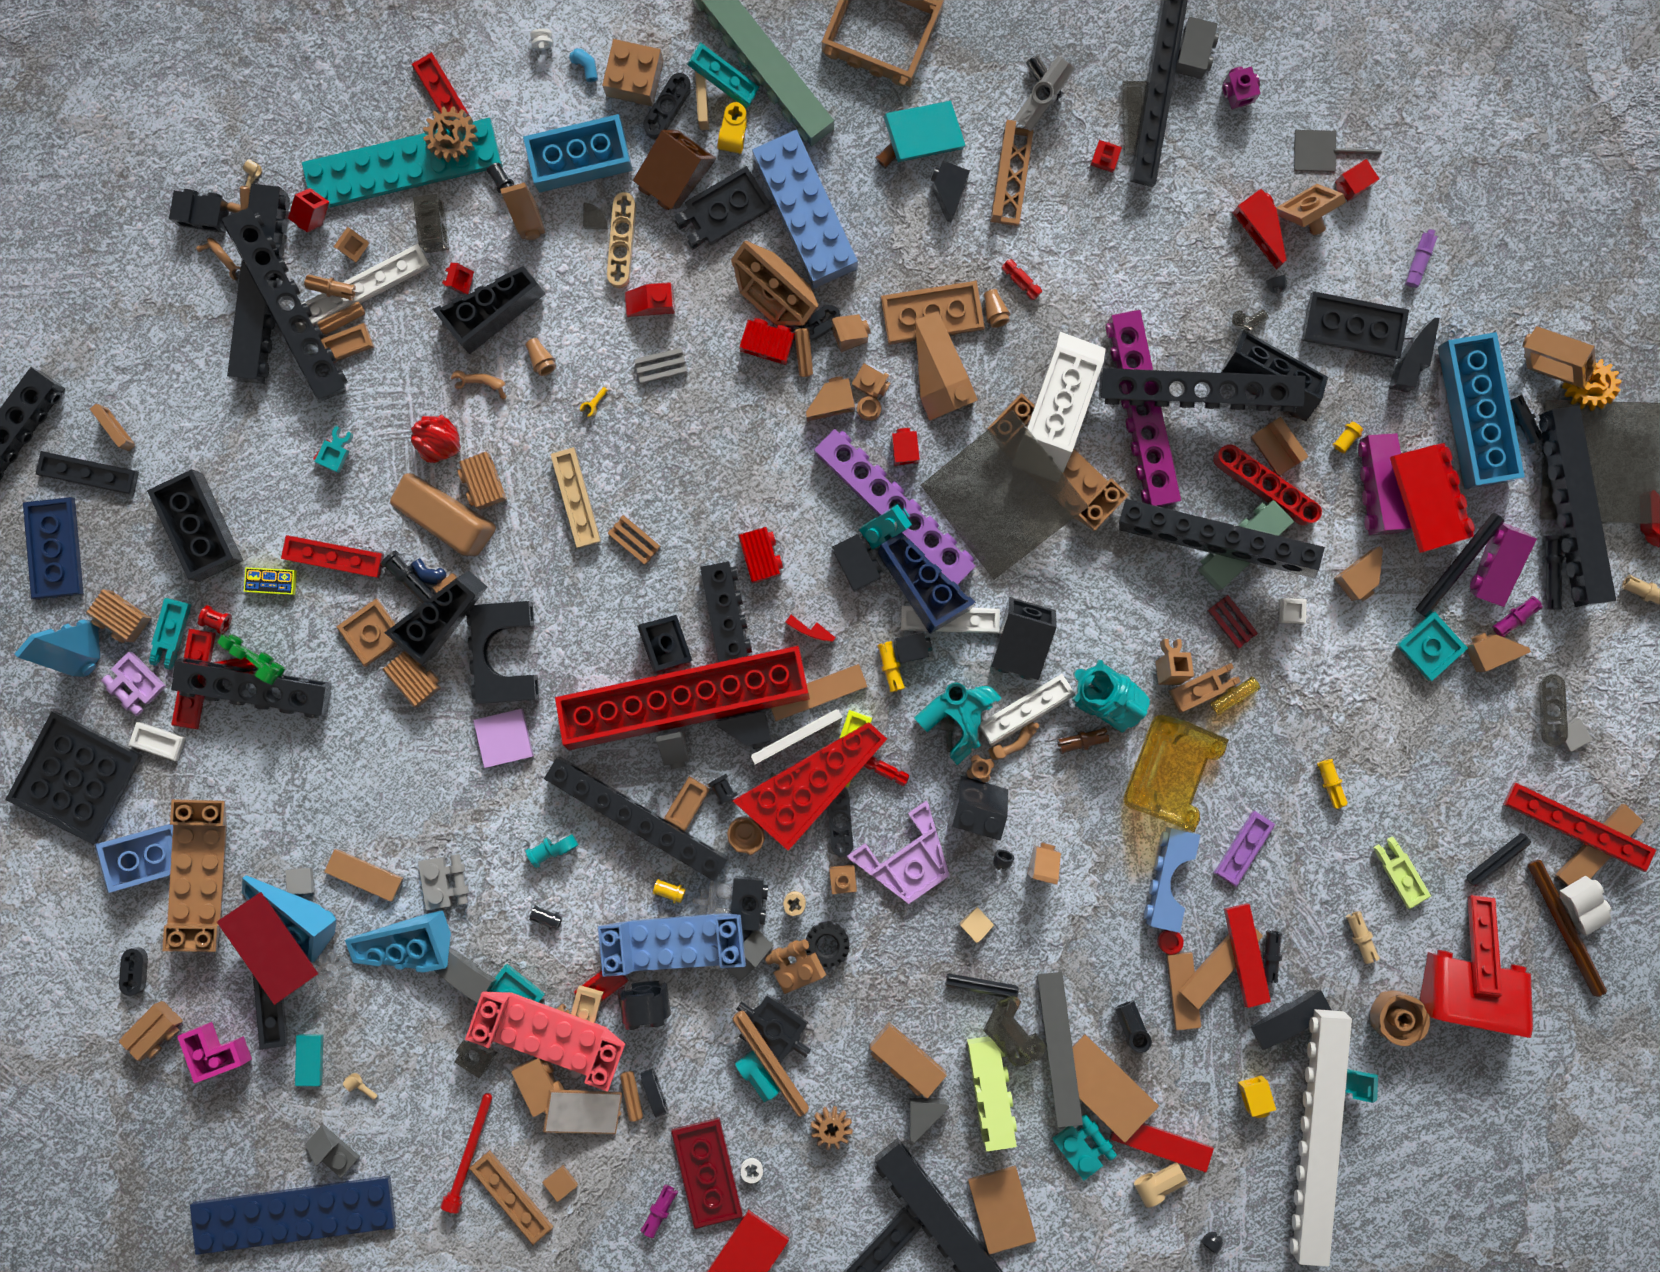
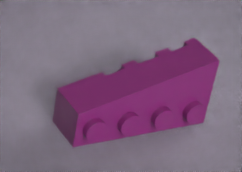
M1398 433L1367 435L1360 439L1358 444V454L1362 457L1363 466L1360 469V478L1364 481L1365 489L1362 493V502L1366 506L1367 512L1364 518L1365 529L1368 530L1369 536L1398 534L1411 530L1412 527L1408 520L1407 511L1390 461L1391 456L1401 454Z

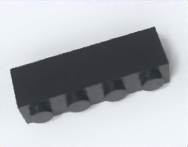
M253 975L259 1050L286 1046L288 1038L284 999L274 1005Z

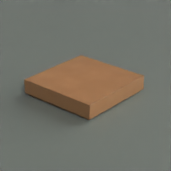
M377 598L336 626L364 667H367L398 645L384 633L396 623Z

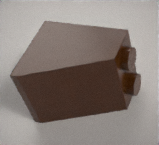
M662 130L635 175L633 182L639 185L638 189L648 196L652 195L658 199L657 203L664 209H678L717 158L681 131Z

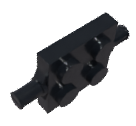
M769 994L754 1009L742 1001L739 1003L736 1011H745L780 1064L786 1055L793 1050L804 1056V1058L808 1056L811 1049L799 1042L800 1035L807 1026L808 1021ZM740 1033L739 1037L743 1039L745 1042H747L743 1035Z

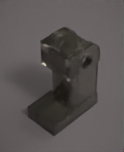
M1013 995L996 1003L983 1031L1008 1057V1060L1015 1067L1019 1068L1039 1061L1047 1046L1036 1033L1028 1035L1015 1020L1014 1016L1021 1001L1016 995Z

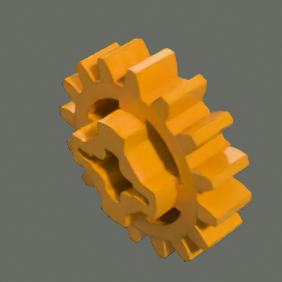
M1600 359L1596 363V369L1584 389L1577 388V386L1566 382L1563 383L1562 388L1568 389L1564 396H1572L1571 404L1579 402L1580 409H1583L1585 405H1589L1590 411H1593L1596 405L1603 409L1607 403L1611 404L1621 390L1618 387L1622 381L1616 379L1619 372H1611L1610 369L1613 365L1604 366L1603 359Z

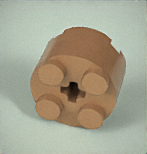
M1397 990L1381 992L1373 1002L1370 1010L1371 1026L1380 1036L1396 1045L1410 1046L1417 1041H1421L1428 1033L1430 1017L1424 1004L1417 998Z

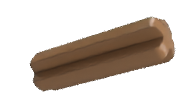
M355 302L319 321L318 326L323 334H328L363 316L365 310L359 302Z
M799 328L795 330L799 375L801 377H808L813 375L808 328Z
M627 1071L620 1075L628 1117L633 1122L642 1119L643 1114L634 1072Z

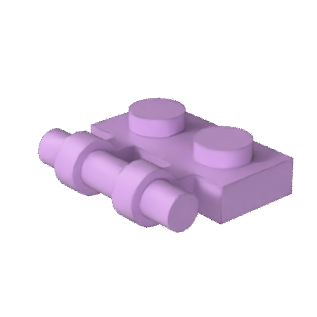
M128 652L111 668L117 675L115 679L110 675H106L101 680L107 687L106 690L122 702L121 706L126 711L130 710L135 716H138L143 711V708L138 704L140 699L145 704H150L167 687L133 652ZM124 684L133 691L130 695L123 689Z

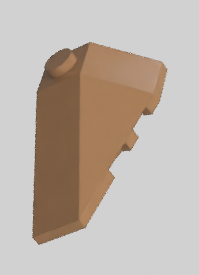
M936 311L915 320L920 399L929 421L978 401L970 379L939 312Z

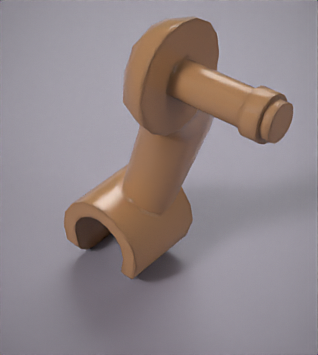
M209 237L207 238V244L196 247L198 252L211 248L217 258L229 269L230 277L238 281L236 271L240 270L241 267L235 265L217 241Z
M460 370L454 371L451 375V379L460 378L462 380L455 384L456 389L463 388L465 383H480L490 386L493 390L498 389L500 398L502 400L506 399V394L502 389L505 382L499 378L487 374H465Z
M1031 722L1023 727L1018 739L1002 748L1001 744L989 748L988 752L992 760H998L1022 750L1036 733L1039 724Z

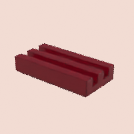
M1229 595L1223 597L1207 610L1237 649L1241 648L1258 634ZM1224 603L1227 604V606L1231 609L1234 615L1238 618V620L1242 623L1245 629L1249 632L1248 635L1244 632V630L1237 623L1234 617L1226 609V607L1223 605ZM1218 608L1242 637L1240 641L1216 612Z

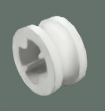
M536 29L530 33V37L533 39L531 45L534 49L543 50L553 46V40L550 39L552 32L549 29Z
M754 1158L746 1159L741 1165L742 1179L748 1183L758 1182L763 1175L761 1162ZM752 1164L756 1165L758 1174L756 1176L752 1174V1177L747 1176L746 1167L749 1165L751 1168Z

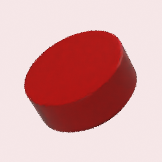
M1163 930L1158 936L1157 943L1164 953L1174 955L1182 950L1184 940L1178 932Z

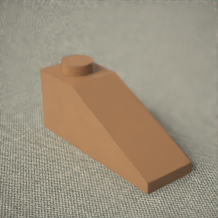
M525 182L500 189L522 240H535L541 234L546 233L539 207Z

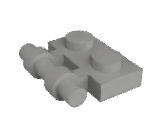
M460 854L450 856L452 864L450 866H446L445 856L418 861L426 910L452 906L451 896L457 895L458 905L468 903L467 893H469L468 885H465L463 875L465 866L464 863H461ZM453 873L455 887L453 888L449 886L448 874Z

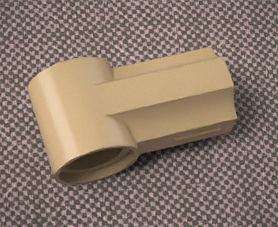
M1177 1162L1155 1174H1144L1134 1181V1186L1147 1208L1160 1204L1166 1195L1188 1184Z

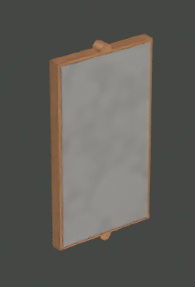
M549 1090L547 1108H544L546 1115L543 1131L553 1133L616 1134L618 1116L621 1115L620 1103L622 1093Z

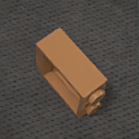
M1538 326L1535 327L1532 334L1528 333L1523 341L1524 358L1529 370L1584 389L1596 369L1594 345Z

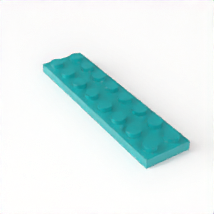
M490 117L473 122L472 125H475L478 130L476 133H473L478 138L477 142H472L475 150L468 149L466 151L468 154L467 158L462 154L459 155L460 159L458 162L454 157H451L450 161L446 162L444 156L438 159L435 156V152L431 153L427 148L429 144H426L423 137L427 136L425 133L302 162L307 188H311L328 200V208L487 171V168L493 163H500L501 167L503 165ZM446 129L448 135L455 140L453 133Z

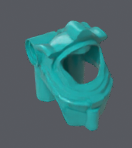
M1098 659L1096 666L1090 667L1087 670L1076 669L1073 672V677L1078 683L1077 694L1072 698V701L1076 707L1085 713L1099 717L1121 733H1124L1128 727L1136 726L1146 716L1150 705V699L1147 694L1131 681L1128 676L1119 674L1105 665L1103 660ZM1089 684H1092L1094 686V689L1089 687Z
M952 682L947 685L944 693L931 701L914 719L927 733L948 714L959 723L963 729L962 736L950 752V758L956 765H959L972 753L973 748L976 749L981 746L978 734V727L981 724V713L993 708L992 703L998 702L1001 697L989 686L966 689L961 683ZM954 686L962 689V697L958 700H952L949 697V690Z

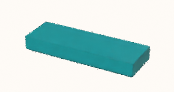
M701 42L696 46L687 62L689 67L745 108L750 106L759 89L757 84Z

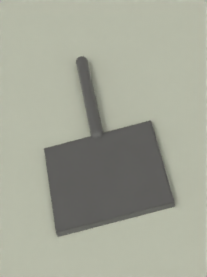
M1295 130L1294 171L1335 172L1336 153L1378 155L1382 153L1380 149L1336 148V131Z

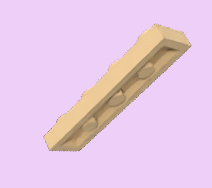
M573 447L550 454L576 548L579 549L600 543L601 538L576 449Z

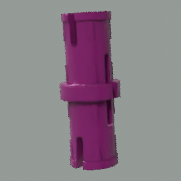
M1531 596L1516 609L1512 608L1509 610V614L1494 624L1492 628L1497 635L1505 637L1518 626L1526 624V620L1541 610L1543 606L1536 597Z
M664 1184L658 1199L649 1209L650 1213L647 1220L640 1229L641 1233H644L645 1236L654 1238L664 1218L667 1219L669 1215L668 1210L678 1194V1191L674 1190L675 1188Z

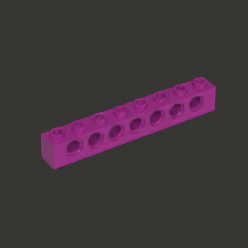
M1141 310L1111 315L1108 323L1105 325L1107 337L1112 340L1113 347L1110 348L1111 358L1113 362L1116 361L1117 368L1153 370ZM1121 335H1129L1132 339V344L1123 343ZM1133 358L1137 362V368H1130L1126 364V359ZM1121 381L1119 385L1122 387L1123 394H1130L1132 390L1131 384L1128 381ZM1146 382L1144 391L1148 395H1154L1157 387L1153 382ZM1121 401L1122 408L1127 410L1128 418L1125 420L1126 428L1133 438L1131 452L1133 457H1137L1136 476L1138 480L1142 481V502L1158 507L1177 504L1181 501L1162 408L1155 407V402H1145L1144 407L1147 409V415L1141 416L1137 413L1136 406L1129 405L1130 401ZM1142 429L1151 431V440H1146L1142 437ZM1148 452L1156 455V464L1148 462L1146 458ZM1153 476H1158L1162 480L1161 488L1153 486L1151 481Z

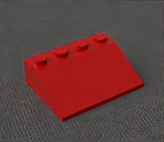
M1445 443L1390 457L1419 553L1474 536V523L1471 518H1468L1465 509L1467 508V501L1465 496L1460 493L1458 487L1460 483L1459 476L1455 470L1453 471L1451 465L1452 454L1450 449L1445 446Z

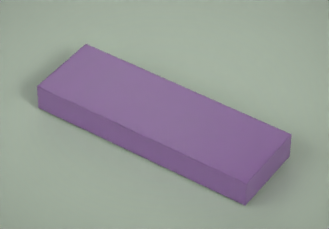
M1252 810L1213 873L1237 887L1276 824Z

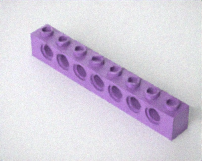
M834 429L814 449V454L878 516L889 510V505L892 502H900L910 515L907 517L908 520L915 518L920 522L918 530L912 531L907 528L902 533L925 554L928 560L936 564L947 578L958 585L975 567L972 563L975 559L966 550L961 552L955 546L957 542L948 533L944 535L937 529L939 524L931 516L926 518L920 512L922 508L915 500L911 499L909 501L902 495L904 490L896 482L891 484L885 478L886 472L879 465L874 467L868 461L869 456L860 447L856 450L850 444L851 438L844 431L839 433ZM840 451H847L851 457L847 462H841L837 459V454ZM857 468H865L868 476L864 479H858L854 475V471ZM877 484L882 485L886 492L882 496H875L872 493V487ZM929 535L936 537L938 545L934 548L927 547L924 542L925 537ZM946 552L952 553L955 556V563L946 565L942 560V555Z

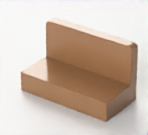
M1281 416L1251 436L1257 448L1278 476L1309 457Z

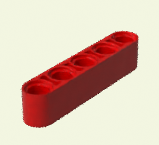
M1227 444L1215 452L1213 462L1217 468L1267 503L1274 500L1297 524L1307 526L1321 518L1322 509L1317 502L1238 447ZM1223 452H1228L1231 455V463L1223 460ZM1243 466H1248L1251 469V477L1243 474ZM1263 480H1268L1271 483V491L1263 488ZM1284 494H1288L1291 497V505L1284 503ZM1304 508L1310 509L1312 513L1311 519L1304 517Z

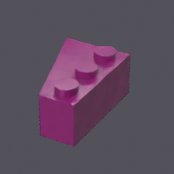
M1503 523L1485 546L1476 575H1474L1470 583V592L1477 598L1505 607L1537 538L1520 528Z

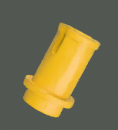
M1353 421L1350 424H1346L1345 430L1333 443V447L1345 454L1357 438H1361L1363 428Z
M657 879L653 894L673 900V903L676 904V902H682L686 889L682 888L680 884L676 886Z

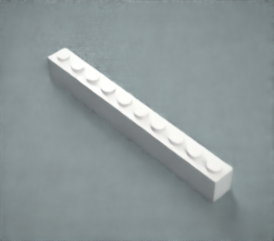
M1314 1009V1017H1311L1309 1022L1312 1039L1307 1046V1054L1310 1061L1309 1067L1305 1069V1080L1308 1084L1307 1091L1303 1093V1105L1305 1107V1116L1301 1117L1303 1139L1299 1141L1298 1145L1301 1162L1296 1168V1177L1299 1184L1298 1190L1294 1192V1202L1297 1205L1296 1214L1292 1216L1294 1238L1290 1239V1252L1301 1265H1330L1352 1018L1344 1011Z

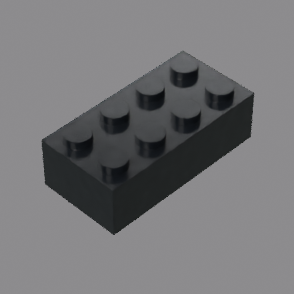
M191 469L147 490L188 580L203 581L244 561L203 473Z

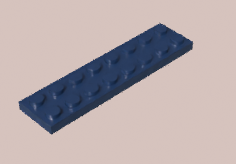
M391 1175L195 1201L190 1204L195 1255L393 1229L396 1226Z

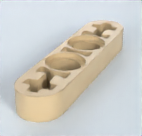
M626 192L615 196L612 208L607 278L615 288L627 286L631 273L636 203L633 196ZM624 200H627L631 205L626 207L627 217L622 216L623 211L619 205ZM623 222L627 223L629 231L626 234H618L616 232L617 225ZM619 246L627 249V255L623 258H616L614 256V250ZM616 264L621 265V273L624 275V277L620 278L619 282H616L615 278L612 277V275L617 274L618 267Z

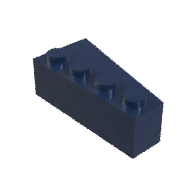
M902 532L881 544L877 552L929 634L970 611L976 602L970 596L965 595L954 581L952 582L941 572L942 570L928 560L925 554Z

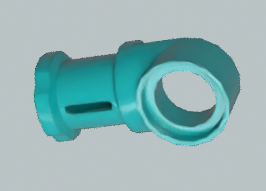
M573 834L554 845L548 837H545L541 844L532 849L527 848L525 852L531 864L537 869L542 862L550 857L561 856L579 844Z

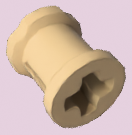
M798 891L788 893L783 902L785 912L791 916L800 915L806 905L804 895ZM798 898L801 907L791 909V903L788 900Z

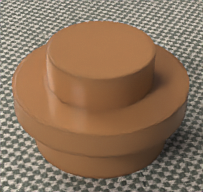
M872 396L864 397L857 404V413L863 420L873 421L881 413V404Z

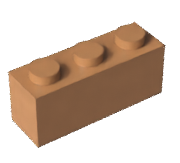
M890 1022L884 1026L870 1043V1049L872 1050L870 1054L881 1064L885 1061L891 1067L890 1072L899 1080L904 1078L910 1083L908 1087L919 1097L923 1094L928 1099L947 1076L945 1069Z

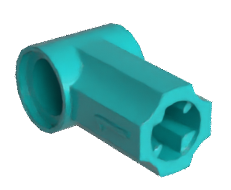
M753 1050L735 1062L742 1077L752 1084L763 1102L771 1100L780 1092Z

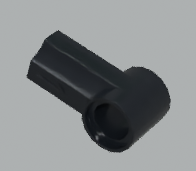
M1135 1001L1125 1002L1115 1007L1114 1010L1128 1046L1138 1053L1148 1051L1152 1044L1151 1036L1147 1033ZM1137 1034L1144 1035V1042L1140 1046H1134L1133 1038Z

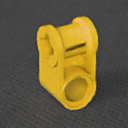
M733 102L726 107L718 137V150L742 154L747 124L746 110L742 104ZM735 114H739L737 120H732Z

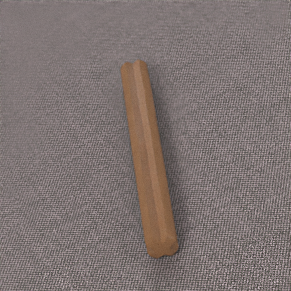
M745 1011L737 1012L732 1021L798 1117L805 1115L808 1112L809 1106Z

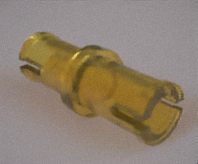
M1251 676L1237 687L1229 688L1226 694L1211 702V706L1215 713L1221 716L1236 704L1241 705L1244 703V699L1261 689L1260 684Z

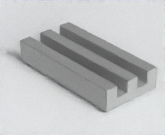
M682 348L634 359L640 384L688 373ZM679 356V358L645 367L641 366L642 364ZM681 364V368L657 374H652L648 376H644L643 374L645 372Z

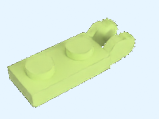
M1390 837L1387 839V842L1392 852L1396 855L1395 858L1390 860L1384 848L1379 844L1373 847L1379 860L1383 863L1384 870L1405 906L1411 909L1430 898L1431 895L1408 855L1402 851L1394 837Z

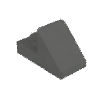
M324 1124L319 1127L305 1144L314 1165L318 1166L323 1162L340 1178L346 1174L360 1157Z

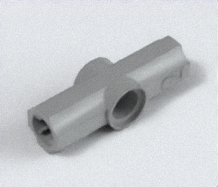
M1058 55L1040 82L1034 85L1031 95L1014 119L1029 131H1032L1048 107L1055 102L1057 94L1076 68ZM1045 87L1050 88V96L1046 100H1040V90Z

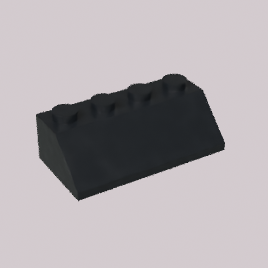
M1245 330L1241 332L1221 370V373L1306 376L1304 407L1296 408V412H1288L1292 417L1305 422L1322 401L1328 381V376ZM1253 386L1246 388L1249 393L1257 395V391ZM1273 387L1271 397L1279 401L1282 397V391L1278 387Z

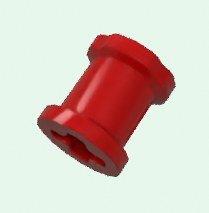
M206 605L201 610L197 623L199 626L204 627L206 625L216 629L217 633L224 634L231 624L232 616L229 613L222 614L217 612L211 606Z

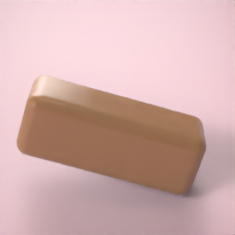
M406 473L402 476L390 499V503L394 508L463 556L479 555L496 530L493 522L412 473Z

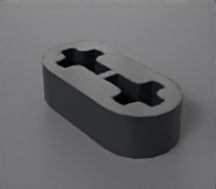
M826 305L812 314L805 325L808 324L809 327L818 324V326L813 329V335L809 334L810 342L815 341L832 330L830 320H826L823 323L821 321L826 318V312L830 314L835 313L834 318L840 317L841 314L837 307ZM799 325L798 329L805 328V325Z
M134 947L128 949L121 956L119 989L124 995H136L142 992L146 986L148 954L143 948ZM134 954L135 957L139 958V962L135 964L133 960H130V956ZM132 979L133 982L137 983V987L133 989L131 985H128V981Z
M652 1068L641 1072V1081L655 1118L668 1114L667 1103L655 1070Z

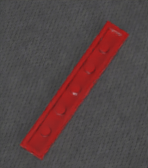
M1516 782L1512 784L1503 803L1508 808L1642 872H1647L1656 852V849Z

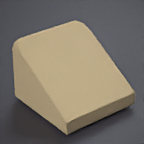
M978 907L959 923L976 943L981 941L994 926Z

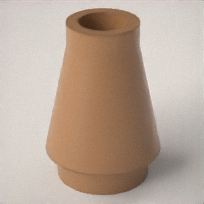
M997 289L985 292L983 295L985 298L987 322L993 328L1009 323L1010 312L999 296Z
M538 338L527 341L525 346L528 350L534 372H538L540 376L553 372L556 368L555 358L540 343Z

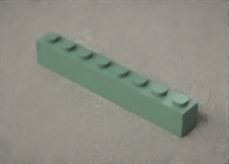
M692 0L699 11L704 10L708 15L707 20L714 30L719 29L723 34L722 39L727 47L735 49L738 53L736 56L742 66L750 68L753 72L751 75L754 81L759 86L763 85L765 87L769 100L774 105L777 103L780 106L784 119L796 126L803 142L807 141L812 147L834 130L833 118L739 0Z

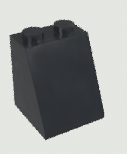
M1009 597L993 651L991 667H994L1001 673L1011 672L1018 674L1019 677L1026 680H1039L1057 628L1056 610Z
M961 776L948 824L954 828L1001 841L1008 817V789Z

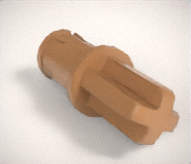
M307 275L304 281L306 289L325 293L327 297L333 295L351 301L355 297L356 291H353L356 290L355 285L335 281L332 277L326 279Z

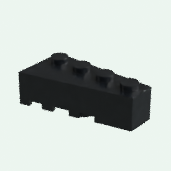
M522 266L495 279V282L485 287L483 285L474 289V292L464 297H456L451 300V303L443 307L439 305L432 310L459 344L471 354L543 297L545 292L527 269Z
M468 571L454 579L384 633L418 663L423 665L436 656L488 587Z

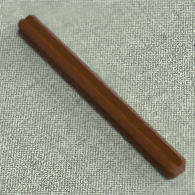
M1538 859L1528 863V868L1592 995L1600 997L1606 994L1607 989L1543 862Z

